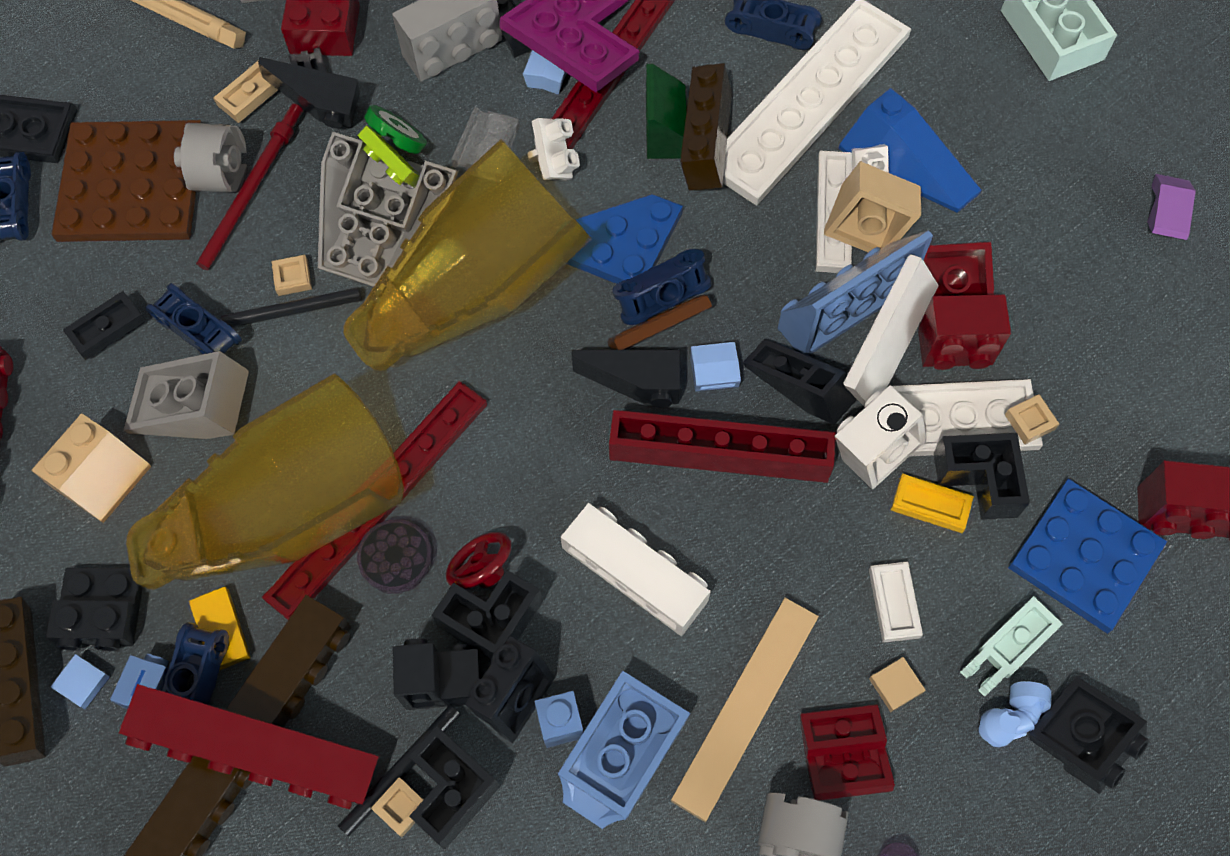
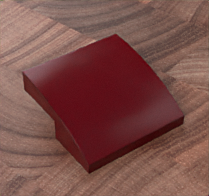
M878 704L800 714L803 745L814 800L892 792L894 790L895 783L885 748L887 738Z

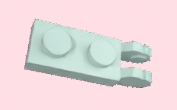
M1033 596L978 650L980 653L960 673L965 678L974 675L980 669V665L987 659L998 671L992 677H988L978 689L986 696L1005 677L1009 678L1063 624Z

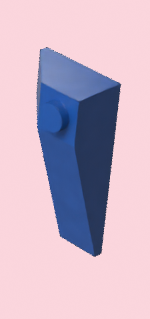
M892 88L867 106L839 144V149L842 152H852L854 148H868L881 144L887 145L889 173L921 186L922 197L958 213L981 193L980 187L919 112Z

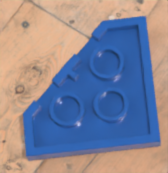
M652 194L563 223L548 250L549 257L618 284L657 265L682 215L683 206Z

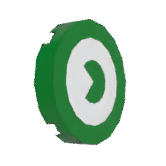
M376 105L369 106L364 116L365 121L380 136L383 135L385 137L387 135L394 140L395 146L413 154H419L427 144L426 139L413 126L382 107Z

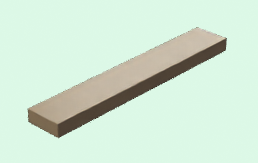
M784 598L672 797V803L706 823L819 616Z

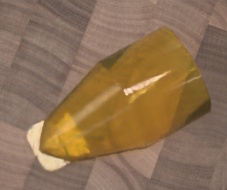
M500 139L422 212L418 218L421 224L410 240L405 238L400 248L403 252L393 267H386L364 303L346 320L343 331L344 336L366 365L373 370H386L401 357L415 356L515 311L583 249L592 238L575 219L570 217L506 143Z
M334 373L241 427L232 436L235 441L220 456L214 453L206 461L210 466L194 481L188 478L154 512L133 524L126 540L131 576L137 584L154 590L174 579L188 581L296 562L402 503L404 492L400 469L391 446L378 422L361 398Z

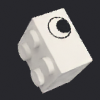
M891 385L883 392L877 391L866 401L864 409L857 416L848 417L838 427L835 439L842 460L870 488L874 489L926 442L923 414Z

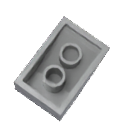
M220 351L141 367L123 431L129 434L198 439L234 435L249 370Z

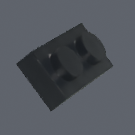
M124 291L64 328L63 331L80 355L86 360L145 322V319Z

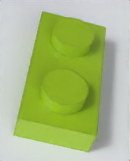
M366 125L357 135L366 144L363 150L377 163L382 160L389 167L385 172L397 184L402 185L405 182L415 188L420 174L382 136Z

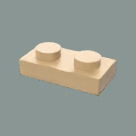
M257 61L218 93L214 100L220 109L239 123L278 91V89L262 78Z

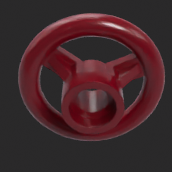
M489 532L468 542L454 555L446 569L448 584L451 586L455 583L463 589H467L479 585L481 588H488L497 583L504 574L503 564L511 552L510 538L502 532ZM489 544H500L497 554L488 553ZM474 552V554L469 558L468 562L465 563L462 567H460L461 564Z

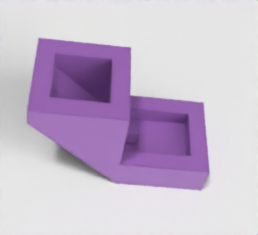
M1156 174L1151 186L1156 199L1147 221L1151 232L1187 240L1190 233L1196 190L1190 180Z

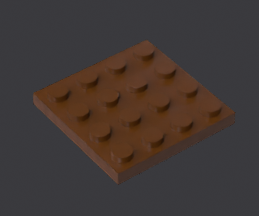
M201 120L71 122L51 234L56 242L190 240L196 191L187 189L182 169L175 165L174 151L176 147H181L186 123H202Z

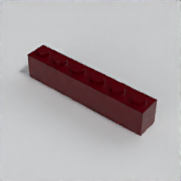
M613 410L609 439V458L612 461L828 483L834 468L836 432Z
M140 684L136 686L118 733L127 736L126 745L150 751L152 744L169 748L167 757L191 763L193 756L210 760L208 769L229 775L232 774L235 767L250 772L247 780L266 786H272L274 779L290 783L288 792L308 798L312 797L313 791L329 795L327 803L346 809L351 808L352 802L363 805L379 757Z

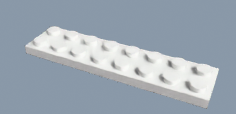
M856 0L727 138L723 184L757 206L908 39L911 28L867 1Z

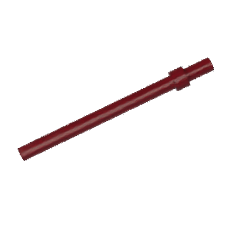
M291 104L282 121L275 124L270 133L272 138L196 262L200 268L209 270L283 144L287 145L294 134L293 127L303 112L299 105Z

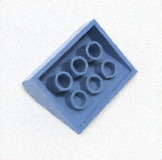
M928 230L891 242L882 249L879 247L874 248L857 265L853 266L850 264L844 267L835 279L827 284L825 282L817 284L805 298L800 301L794 299L787 303L781 310L778 330L797 352L809 356L879 311L907 257L911 254L924 260L933 235Z

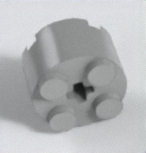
M186 123L181 147H176L174 151V162L177 167L182 169L187 189L226 193L239 191L244 183L247 172V164H241V153H247L244 136L237 126Z
M767 794L758 845L760 846L759 855L842 856L849 815L847 811L842 812V808L810 798L798 796L797 800L792 799L791 803L784 802L785 794Z

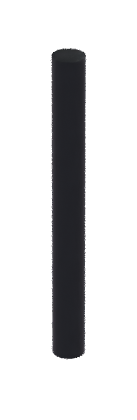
M359 287L221 315V320L232 328L362 301Z
M449 705L366 794L363 805L357 804L339 823L338 827L349 837L372 813L371 807L399 777L403 779L416 765L408 756L437 725L445 733L461 714L452 705Z

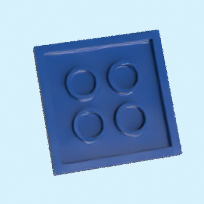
M1067 479L1008 568L1108 634L1117 624L1168 541L1072 480Z

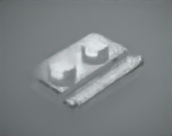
M474 107L451 158L453 167L463 166L466 167L467 171L497 179L520 127L519 119L492 111L487 113L481 112L479 108Z

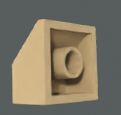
M860 161L841 185L824 228V235L868 253L876 247L882 249L891 242L900 240L921 216V186Z
M81 413L31 471L51 488L104 523L151 468V465L108 430Z

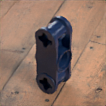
M733 0L734 7L725 17V25L734 33L777 42L800 50H805L812 46L814 41L813 32L819 27L822 16L817 9L783 0H747L746 4L743 2L744 0Z
M15 152L14 156L0 157V239L17 238L19 241L27 240L29 235L28 192L31 170L28 158L23 152Z
M699 249L685 250L674 258L616 284L612 292L615 299L620 302L622 322L626 325L640 324L653 315L674 307L694 295L707 291L711 287L712 281L710 276L705 273L703 265L705 256L703 251Z
M172 283L166 286L167 291L153 305L148 304L145 307L147 312L158 323L172 330L202 355L217 351L225 354L233 344L238 345L242 341L237 332L227 323L214 317Z
M185 623L177 635L175 650L162 691L209 705L216 686L220 665L228 649V632L223 629H216L215 631L199 628L196 623ZM201 641H204L205 644H204V645H200V642H201ZM193 674L194 683L188 690V679Z

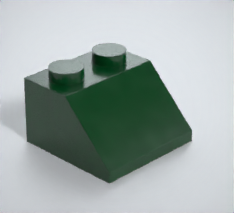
M646 64L647 159H681L688 106L686 87L683 82L654 64Z

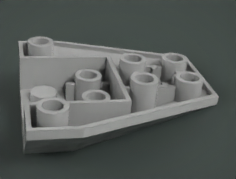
M332 131L321 162L318 269L382 290L447 205L458 171L425 161L424 165L407 161L420 176L415 188L405 182L399 185L385 172L389 167L382 160L377 163L363 150L366 146L363 141Z

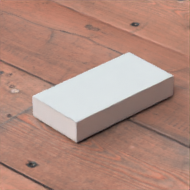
M908 562L870 566L869 574L882 642L920 639L923 633Z

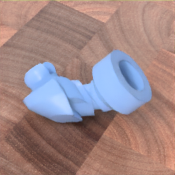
M1031 681L1012 684L1010 686L1009 703L1016 711L1007 708L987 710L981 716L979 734L982 739L993 747H1003L1012 740L1026 736L1027 732L1034 730V725L1038 722L1041 714L1051 708V689L1048 686Z

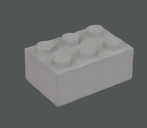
M418 0L392 13L402 56L420 82L431 76L438 75L441 71L458 62H463L470 56L486 48H491L503 40L497 0Z

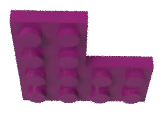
M525 0L500 17V29L595 92L636 63L639 58L638 49L598 24L629 0Z

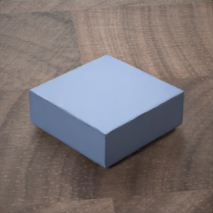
M75 654L50 687L79 707L86 709L110 676Z

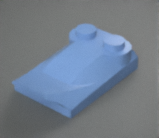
M622 671L558 772L563 789V803L602 829L616 821L626 820L675 739L679 736L690 713Z

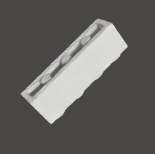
M588 503L562 534V549L682 637L709 601L710 590L707 589V583L693 572L686 574L676 566V560L665 551H654L646 545L647 540L636 530L629 528L627 531L616 523L617 519L610 511L604 507L597 509Z

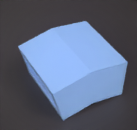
M533 50L523 72L527 87L543 89L558 95L567 74Z
M735 342L691 346L690 360L695 392L739 387L741 377Z

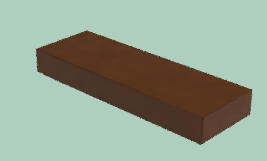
M708 295L696 296L609 338L607 343L611 350H623L712 307Z

